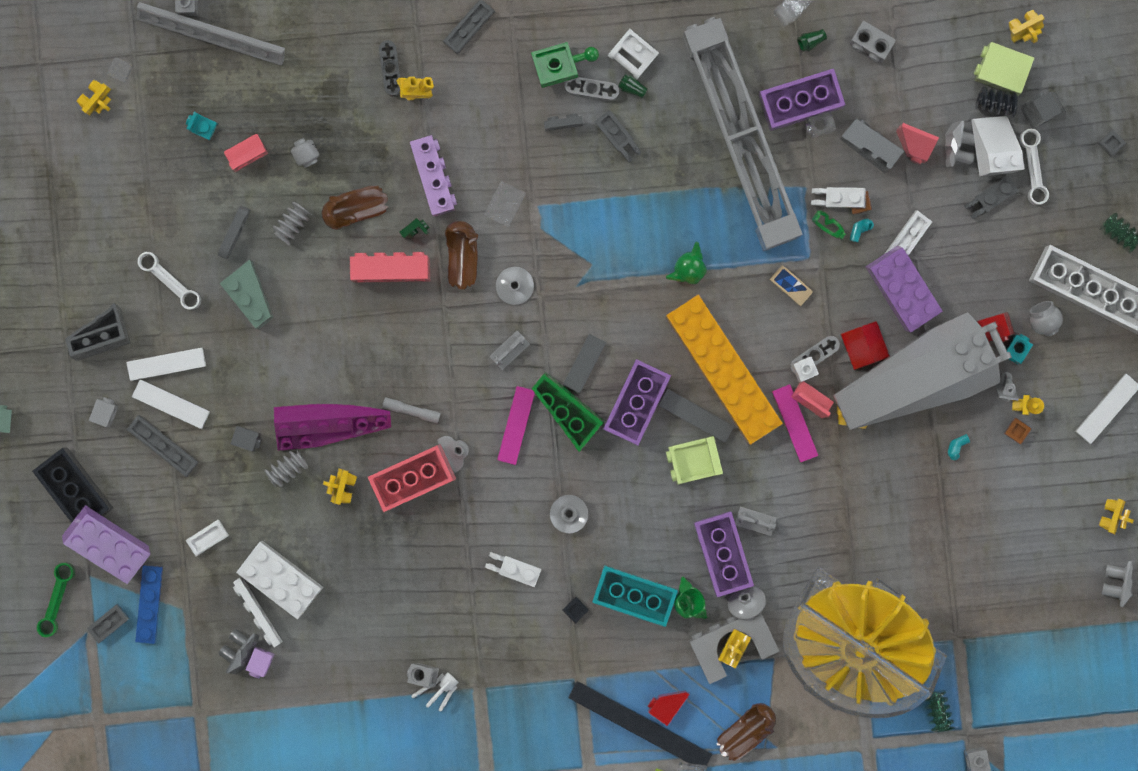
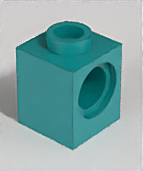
M1023 334L1013 335L1006 346L1007 352H1010L1012 356L1009 360L1017 365L1022 364L1033 346L1027 336ZM1016 343L1022 345L1021 353L1015 352L1014 345Z

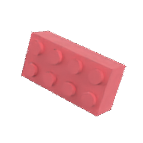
M395 252L393 256H387L386 253H374V256H368L366 253H355L354 257H350V280L354 283L430 281V258L424 252H413V256H406L404 252Z
M441 444L375 473L369 476L368 479L383 512L454 481L456 477Z

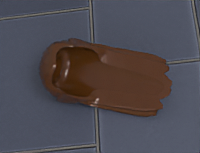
M367 186L339 196H330L329 201L322 208L323 221L329 228L340 230L342 227H347L358 221L382 215L388 208L385 205L388 201L387 194L383 193L382 188H379V186Z
M464 221L452 222L445 230L446 245L448 246L449 253L448 281L452 287L456 285L461 290H465L467 286L471 287V285L475 284L478 261L477 239L479 235L475 233L472 225Z
M764 703L753 704L739 720L725 730L717 738V745L721 746L720 753L722 756L729 757V760L733 761L739 760L768 735L774 733L773 728L776 724V715L772 708Z

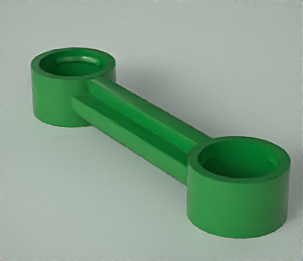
M60 563L54 569V576L56 578L54 589L45 617L38 622L36 627L38 634L42 637L53 636L58 631L57 614L67 582L75 576V568L71 563ZM63 565L68 566L71 570V575L67 579L61 578L58 573L59 568ZM46 620L50 621L54 626L51 634H45L41 629L42 623Z

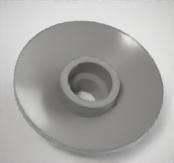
M509 267L503 270L496 280L498 296L504 302L511 305H519L526 302L534 290V282L531 275L520 267ZM512 282H517L518 288L513 289L511 287Z
M564 495L552 504L550 519L554 527L559 531L575 533L585 526L588 520V509L584 501L579 497ZM567 510L573 512L572 517H566L565 513Z
M756 586L733 592L728 599L730 613L741 620L757 617L766 605L763 591Z

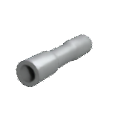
M385 397L382 406L384 409L419 417L422 420L438 424L441 415L439 412L418 408Z

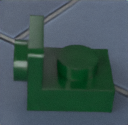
M416 218L399 233L404 239L407 237L411 239L418 234L417 229L420 228L428 236L430 233L427 230L430 227L423 219L419 221Z

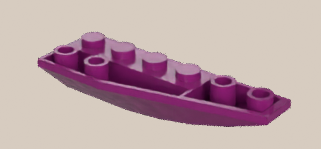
M307 404L274 407L277 449L279 451L316 448L391 428L390 411L343 404Z

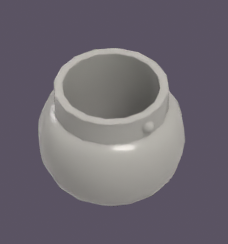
M1052 301L1038 303L1030 309V324L1036 333L1052 336L1059 331L1063 324V316Z

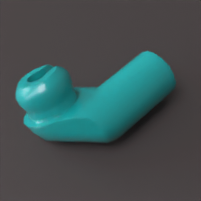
M862 219L853 225L849 240L858 243L861 233L874 227L873 221Z
M967 434L950 442L947 452L951 460H958L960 458L961 446L970 443Z

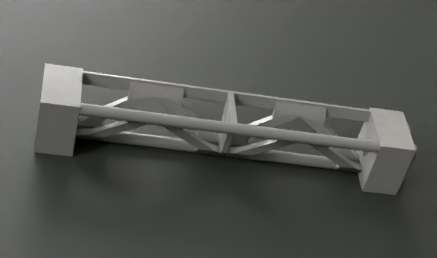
M715 17L705 20L703 25L697 26V24L688 26L686 28L687 31H684L682 39L690 59L694 58L757 223L758 227L755 230L762 250L766 251L798 239L803 234L785 191L721 18L715 19ZM725 47L733 70L730 68L722 53L717 49ZM719 65L725 69L736 87L741 111L740 120H738L718 68ZM710 69L714 76L715 82L717 84L718 90L722 97L730 121L727 119L721 102L719 100V97L717 95L715 86L710 75ZM744 102H746V105L748 107L749 113L751 115L755 127H749ZM756 131L759 136L766 157L762 153L755 139L752 136H750ZM751 151L757 154L769 175L773 195L772 206L766 195ZM742 156H744L754 185L761 200L762 206L758 202V199L750 182L748 173L746 171L744 162L742 160ZM777 189H779L780 195L782 197V200L788 213V216L782 218V210Z

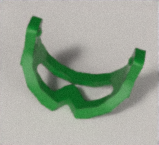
M822 210L817 211L812 218V222L827 234L838 239H843L846 235L842 225L834 218L829 219V215ZM821 215L824 216L825 225L834 223L839 230L833 233L820 224L818 219Z

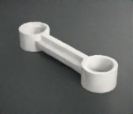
M1027 129L1020 135L1019 141L1021 146L1026 148L1031 181L1028 200L1031 204L1038 206L1048 200L1049 191L1042 184L1037 145L1041 140L1040 133L1035 129ZM1028 132L1033 133L1036 136L1035 144L1027 145L1024 142V134ZM1035 189H1041L1044 192L1045 198L1042 202H1036L1032 198V193Z
M144 252L138 257V266L144 271L153 273L180 298L181 305L184 308L195 310L200 306V295L195 291L186 289L159 264L155 254ZM147 255H151L155 261L150 269L142 266V259ZM189 293L197 296V303L192 307H188L184 302L186 295Z

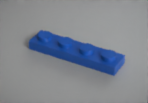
M143 565L135 642L156 643L163 567Z

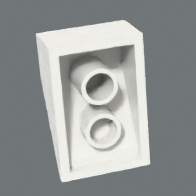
M1007 116L972 119L979 176L1008 174L1025 169L1022 149Z

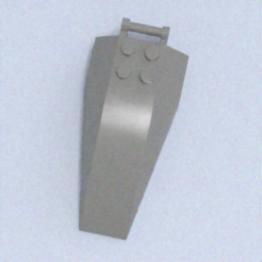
M968 312L927 330L870 371L860 376L857 380L834 394L833 396L849 430L966 399L1000 383L998 363L1012 356L1010 352H1007L996 329L998 327L996 322L981 327ZM988 331L1000 354L998 357H995L985 333Z

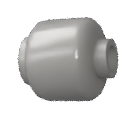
M302 138L294 142L295 146L291 149V153L297 165L306 168L317 162L319 152L312 140L305 141Z

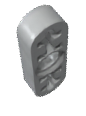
M579 77L564 83L565 91L570 95L613 101L619 96V88L612 82ZM575 81L576 85L581 86V82H585L583 93L580 92L581 88L575 87L574 90H570V86L567 85ZM593 83L597 86L596 93L590 94L587 92L586 87L588 84ZM600 85H604V90H609V87H613V91H616V94H612V97H609L607 92H602V96L599 95Z
M834 336L824 338L791 361V372L795 374L791 364L803 360L802 357L804 355L806 358L809 357L812 350H817L820 353L819 360L813 361L816 366L839 349V340ZM827 340H829L830 342L834 341V349L832 350L831 348H828L827 350H825L827 355L824 356L822 349H820L818 346L821 344V347L823 348L828 344Z

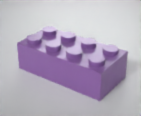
M834 69L766 89L759 93L770 131L843 109L845 106Z
M896 246L865 266L905 331L911 333L943 312L903 247Z
M636 359L603 430L638 446L671 375Z
M86 505L62 535L64 545L126 584L129 583L150 556L148 545Z
M728 511L693 522L716 597L754 586L732 512Z

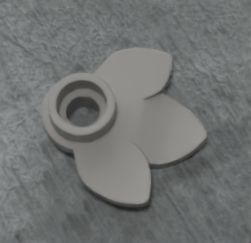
M443 436L437 442L441 444L453 473H456L463 467L464 458L469 453V447L464 441H455L450 436ZM457 447L461 448V453H457Z

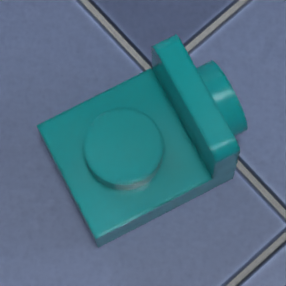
M194 112L193 115H189L187 118L186 129L210 141L218 123Z

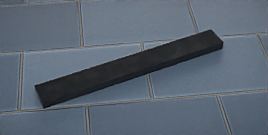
M576 681L568 696L574 702L704 771L712 756L711 752L579 681Z

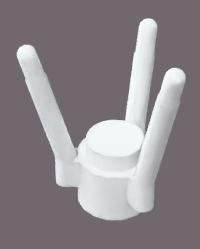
M448 672L445 675L442 673L437 678L436 684L440 682L438 685L441 688L426 704V707H430L445 691L448 694L439 708V711H442L452 693L457 689L456 685L459 682ZM423 687L411 697L415 698L429 688Z

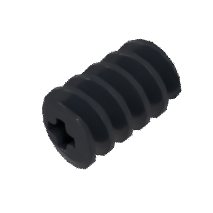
M983 86L977 96L975 109L982 105V111H984L989 106L990 113L996 108L997 114L1004 110V116H1007L1010 111L1012 118H1014L1018 107V96L1016 93H1013L1010 97L1009 92L1006 91L1003 94L1002 90H998L995 93L994 88L988 91L987 87Z

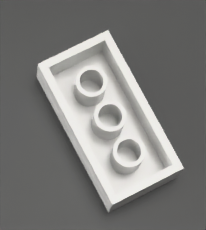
M264 541L258 543L236 572L296 619L303 615L323 589V586Z

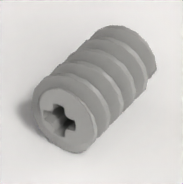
M292 202L294 209L287 208L290 215L282 214L285 221H277L280 227L273 226L274 234L287 245H290L288 238L295 239L292 232L300 233L297 226H305L302 220L309 221L307 214L310 213L296 202Z
M297 449L296 454L292 451L289 452L291 458L283 456L284 463L277 460L278 467L271 465V472L267 469L264 470L275 487L276 485L283 487V481L290 482L289 476L295 478V471L301 474V467L308 469L307 462Z

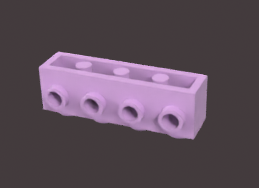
M431 135L411 141L410 145L432 216L435 217L455 211L454 206L457 205L454 194L450 195L448 187H451L449 176H444L443 169L446 166L443 157L439 158L437 153L440 150L438 140H433Z

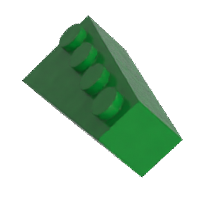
M546 372L532 387L534 393L563 429L578 452H580L605 420Z

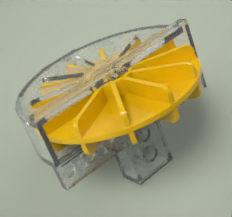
M820 567L814 571L810 582L801 592L786 622L783 635L786 659L792 672L804 686L803 689L835 711L839 710L865 718L895 717L918 707L933 694L947 655L934 647L933 639L928 629V620L926 618L922 619L907 604L909 599L906 596L901 595L878 578L874 581H868L866 585L843 584Z

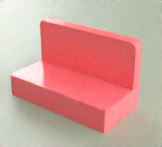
M255 134L226 150L224 154L232 170L237 172L267 155L268 152L259 136Z
M805 381L800 382L791 397L820 418L829 417L831 414L829 409L834 402Z

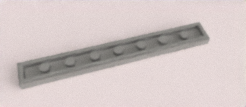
M141 2L137 5V20L278 65H282L284 62L285 48Z

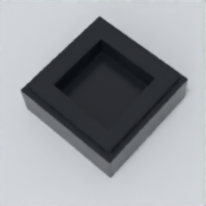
M575 596L562 611L576 624L589 609Z

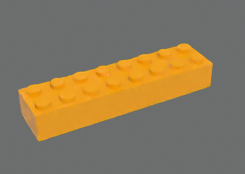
M699 294L665 316L749 445L783 424Z

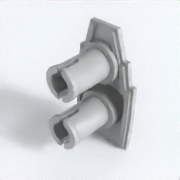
M964 121L952 123L945 134L947 168L953 167L955 161L969 165L974 159L973 153L959 150L961 143L970 146L975 145L974 134L963 132Z
M1129 561L1125 568L1107 565L1106 577L1123 579L1124 583L1122 587L1104 583L1102 595L1119 598L1121 600L1120 607H1124L1133 596L1132 575L1134 568L1132 561Z

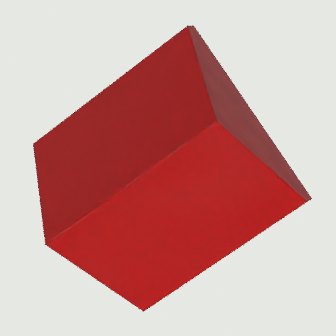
M877 321L840 334L853 370L890 357Z

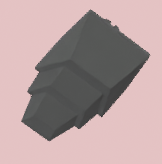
M237 629L230 634L229 639L241 648L237 653L227 645L220 649L219 656L230 662L226 673L237 675L247 667L258 642V634H252L247 638Z

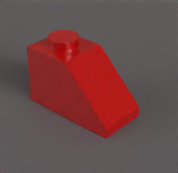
M684 690L661 694L657 698L653 697L647 705L649 707L648 713L668 726L690 694Z

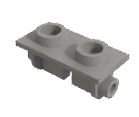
M516 331L489 357L503 370L530 343Z
M1005 372L1000 377L1001 382L995 385L998 396L1004 401H1018L1019 398L1016 386L1012 382V375L1009 372Z
M740 507L735 525L771 536L775 529L777 518Z

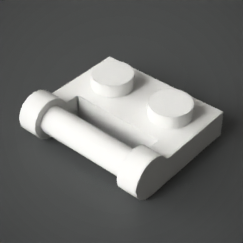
M629 29L611 50L608 57L614 58L638 80L659 55V52ZM621 48L642 64L639 69L619 53Z

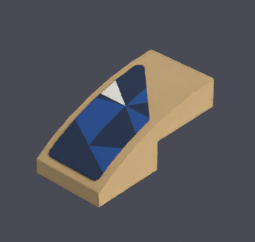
M783 265L769 279L799 306H802L813 293L810 288Z

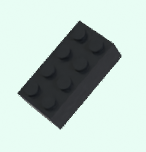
M68 447L61 448L32 471L71 523L85 505L101 516H105L114 509Z

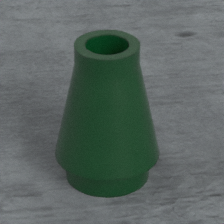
M823 29L803 33L797 38V42L803 52H809L821 42L827 40V35Z
M624 74L618 85L621 91L639 96L640 98L644 97L648 89L631 74Z

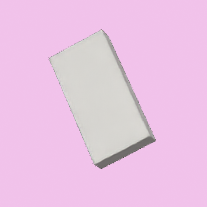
M217 520L188 538L186 542L195 556H198L228 537L229 534L220 520Z

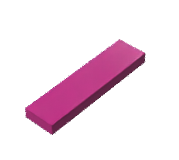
M789 384L772 391L800 463L818 456L799 405L791 397L793 395L791 385Z
M516 387L497 459L499 461L514 465L517 463L535 394L531 389Z

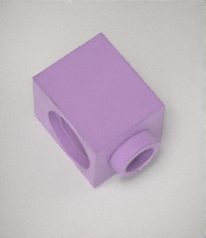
M259 647L254 648L246 667L249 675L255 678L266 676L275 654Z

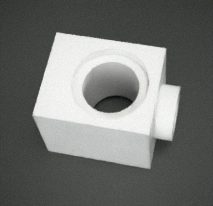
M807 357L791 364L799 382L819 374L812 357Z

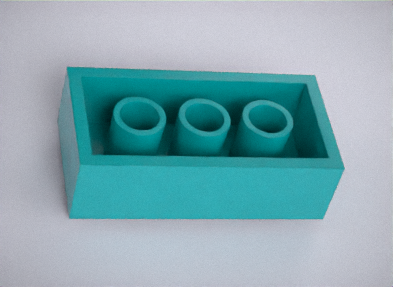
M604 565L592 603L666 627L678 590Z

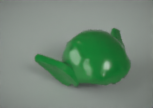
M696 241L691 252H686L678 258L674 266V272L666 276L667 280L694 285L703 279L707 273V268L703 262L699 242Z
M684 576L681 577L679 593L674 601L676 612L685 619L692 617L706 619L707 610L705 609L706 605L703 594L695 587H692L691 583Z

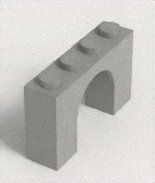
M762 613L749 620H741L732 616L726 619L727 623L721 626L717 623L709 627L710 631L704 634L700 631L691 636L692 639L689 642L709 684L727 676L721 662L718 660L717 646L720 639L725 634L732 632L733 629L744 632L751 637L761 659L779 652Z

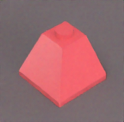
M902 123L896 131L906 156L911 158L910 161L919 165L926 163L939 137L905 123Z

